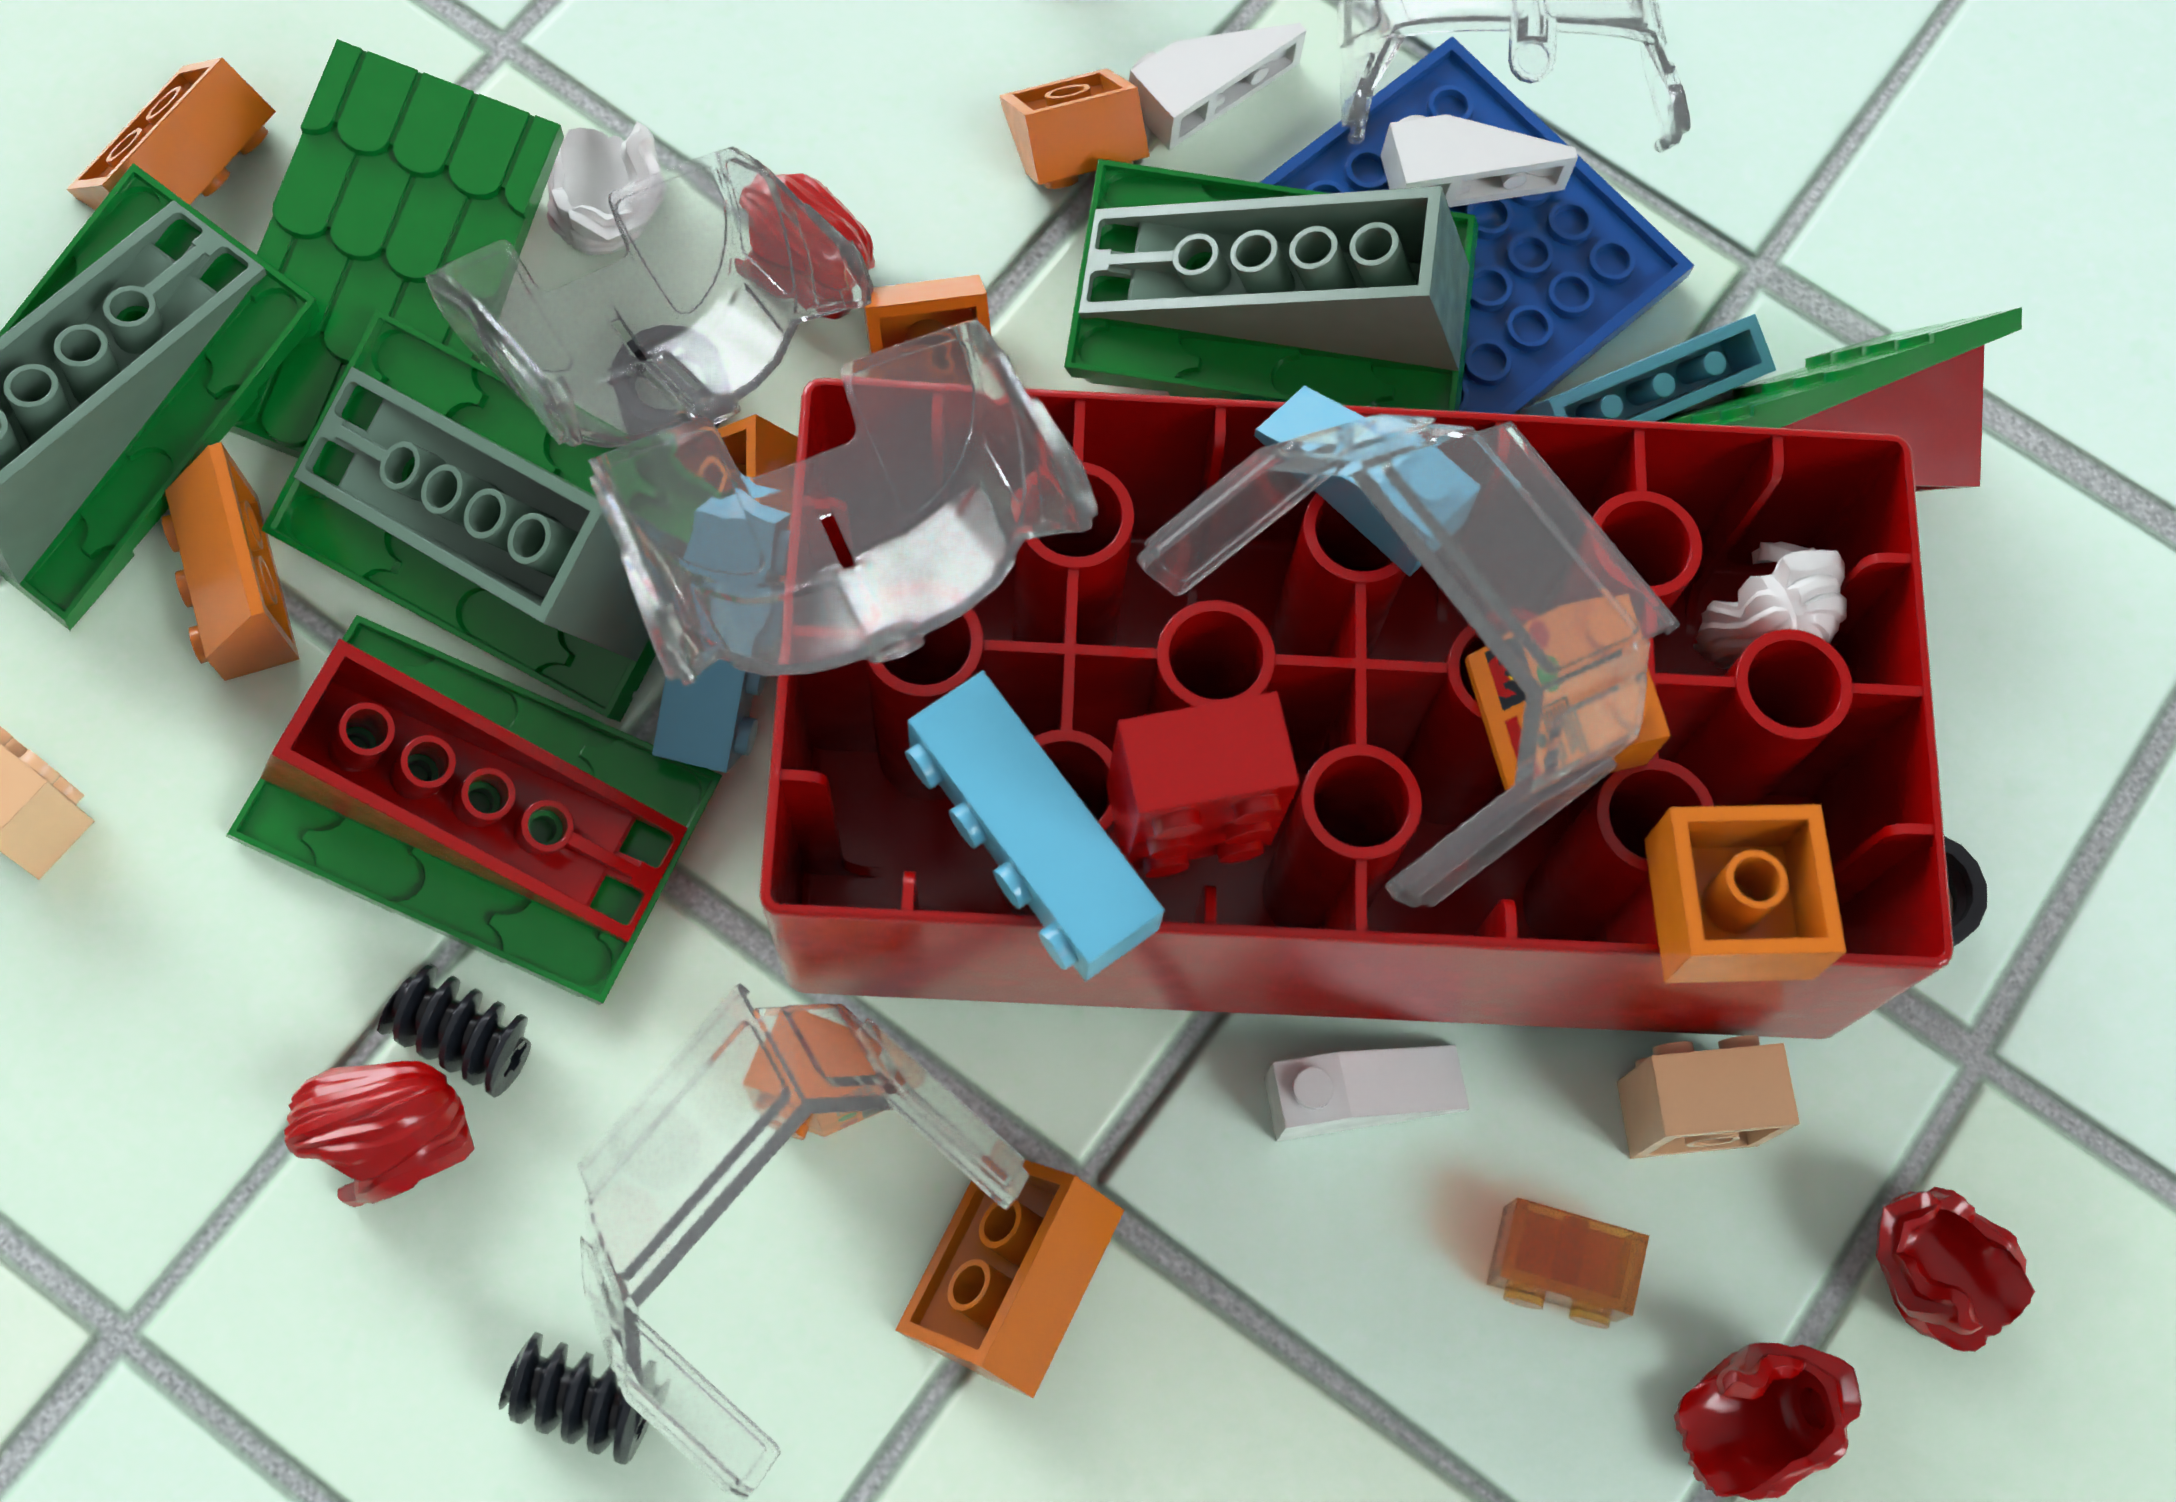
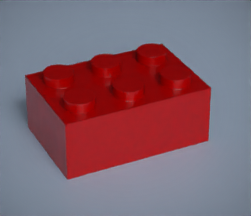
M1278 691L1118 720L1106 788L1120 852L1134 870L1144 869L1146 877H1163L1188 869L1190 867L1189 860L1218 854L1219 862L1235 863L1255 858L1264 853L1263 846L1272 843L1299 786V779Z

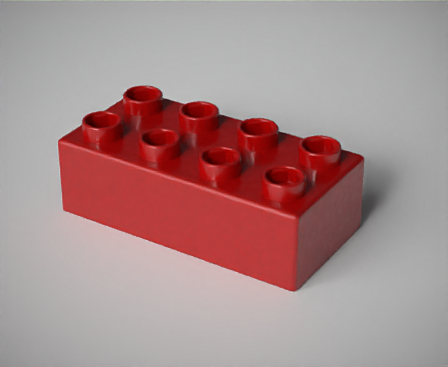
M817 378L810 381L804 387L800 406L760 883V902L786 981L797 992L1826 1039L1834 1036L1948 965L1953 957L1954 948L1913 458L1909 444L1897 435L1343 405L1422 447L1474 494L1458 531L1409 577L1254 436L1256 429L1286 402L839 378ZM1782 541L1808 549L1814 547L1815 550L1838 551L1845 563V578L1840 586V594L1846 598L1847 619L1839 623V631L1834 635L1830 644L1806 631L1795 629L1775 630L1756 638L1729 669L1717 668L1713 662H1707L1700 655V652L1693 648L1694 644H1698L1696 637L1703 622L1702 613L1707 610L1709 604L1713 601L1738 602V590L1750 576H1764L1773 573L1778 562L1753 564L1752 552L1760 547V542L1777 543ZM1624 598L1671 736L1647 765L1506 796L1465 665L1467 655L1552 613ZM981 671H984L1118 849L1119 844L1106 788L1118 720L1278 691L1299 779V786L1272 843L1263 846L1264 853L1260 856L1235 863L1219 862L1218 854L1189 860L1190 867L1188 869L1163 877H1146L1144 869L1134 870L1165 910L1160 928L1085 982L1073 965L1063 970L1049 955L1038 935V932L1044 928V925L1029 905L1026 904L1018 909L1004 894L993 874V871L999 865L983 843L974 849L961 836L949 815V810L954 808L955 805L938 784L932 789H928L918 778L905 755V751L911 748L908 720ZM1821 805L1846 953L1814 980L1664 983L1644 839L1670 807Z

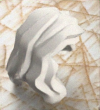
M636 121L632 133L625 141L616 135L608 137L603 132L593 128L578 127L567 131L548 179L549 201L547 204V218L550 228L560 235L568 245H572L573 248L587 255H608L636 242L646 223L662 203L667 191L655 148L654 137L649 129Z
M1782 541L1777 543L1760 542V547L1752 552L1753 564L1778 562L1773 573L1764 576H1750L1738 590V602L1713 601L1709 604L1707 610L1702 613L1703 622L1696 637L1698 644H1694L1693 648L1700 652V655L1707 662H1713L1717 668L1729 669L1756 638L1775 630L1795 629L1806 631L1830 644L1834 635L1839 631V623L1847 619L1846 598L1840 594V586L1845 578V563L1837 550H1815L1814 547L1808 549Z

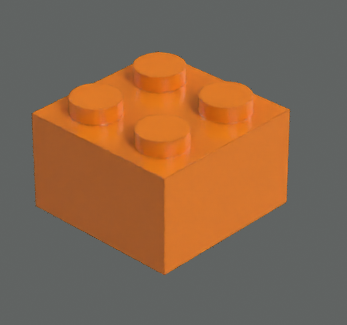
M1821 805L1670 807L1644 839L1664 983L1814 980L1846 953Z

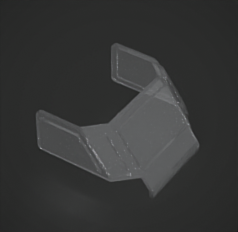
M1381 414L1260 448L1149 537L1144 543L1146 548L1136 559L1145 573L1175 596H1180L1189 591L1329 477H1352L1525 692L1526 699L1515 784L1386 884L1385 888L1396 901L1413 908L1422 903L1430 907L1438 904L1618 765L1613 757L1639 737L1647 687L1646 673L1650 641L1648 639L1663 632L1668 635L1679 627L1678 620L1512 421L1476 432L1470 426L1431 424L1436 420V418Z
M739 983L735 985L577 1164L589 1196L584 1201L586 1240L580 1236L584 1294L611 1369L617 1376L624 1399L720 1489L729 1495L733 1493L740 1499L747 1500L758 1488L781 1454L780 1447L639 1317V1307L811 1114L894 1110L1004 1209H1008L1018 1198L1029 1178V1174L1022 1167L1025 1161L1024 1158L869 1018L863 1023L843 1004H804L753 1009L747 998L750 991Z

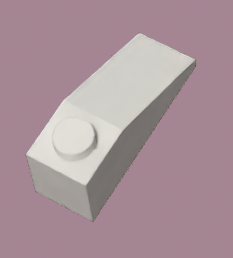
M1300 22L1177 40L1157 53L1155 51L1146 53L1133 65L1129 75V82L1138 87L1144 124L1170 151L1298 66L1301 61L1307 29Z
M1445 114L1432 117L1412 115L1398 122H1391L1381 152V159L1389 189L1442 186L1448 206L1455 207L1565 190L1578 155L1575 147Z
M1456 1045L1343 1051L1277 1061L1271 1064L1264 1076L1276 1142L1464 1112L1470 1109Z

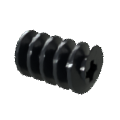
M431 963L425 965L416 976L409 977L392 995L379 1019L377 1031L381 1035L393 1032L394 1041L403 1047L416 1045V1052L422 1058L431 1060L438 1057L439 1066L447 1072L453 1073L461 1070L462 1079L474 1086L484 1082L485 1092L494 1098L500 1096L518 1077L528 1058L531 1042L524 1037L528 1022L527 1016L519 1014L505 1027L501 1025L506 1008L503 1003L497 1001L484 1014L478 1012L483 993L475 988L461 1001H458L456 996L459 991L460 980L455 976H451L436 989L433 985L437 978L438 968Z
M534 1332L515 1358L500 1395L499 1410L504 1409L509 1403L508 1414L510 1421L518 1424H523L535 1413L534 1424L536 1431L543 1434H549L561 1422V1438L563 1442L568 1444H575L588 1431L587 1448L589 1452L600 1455L614 1440V1462L626 1465L632 1460L647 1431L658 1402L659 1391L657 1390L651 1398L644 1396L646 1374L640 1372L633 1377L625 1388L618 1386L620 1364L612 1362L599 1378L592 1376L594 1354L586 1352L573 1368L566 1366L569 1345L563 1342L558 1344L548 1358L541 1356L543 1334Z

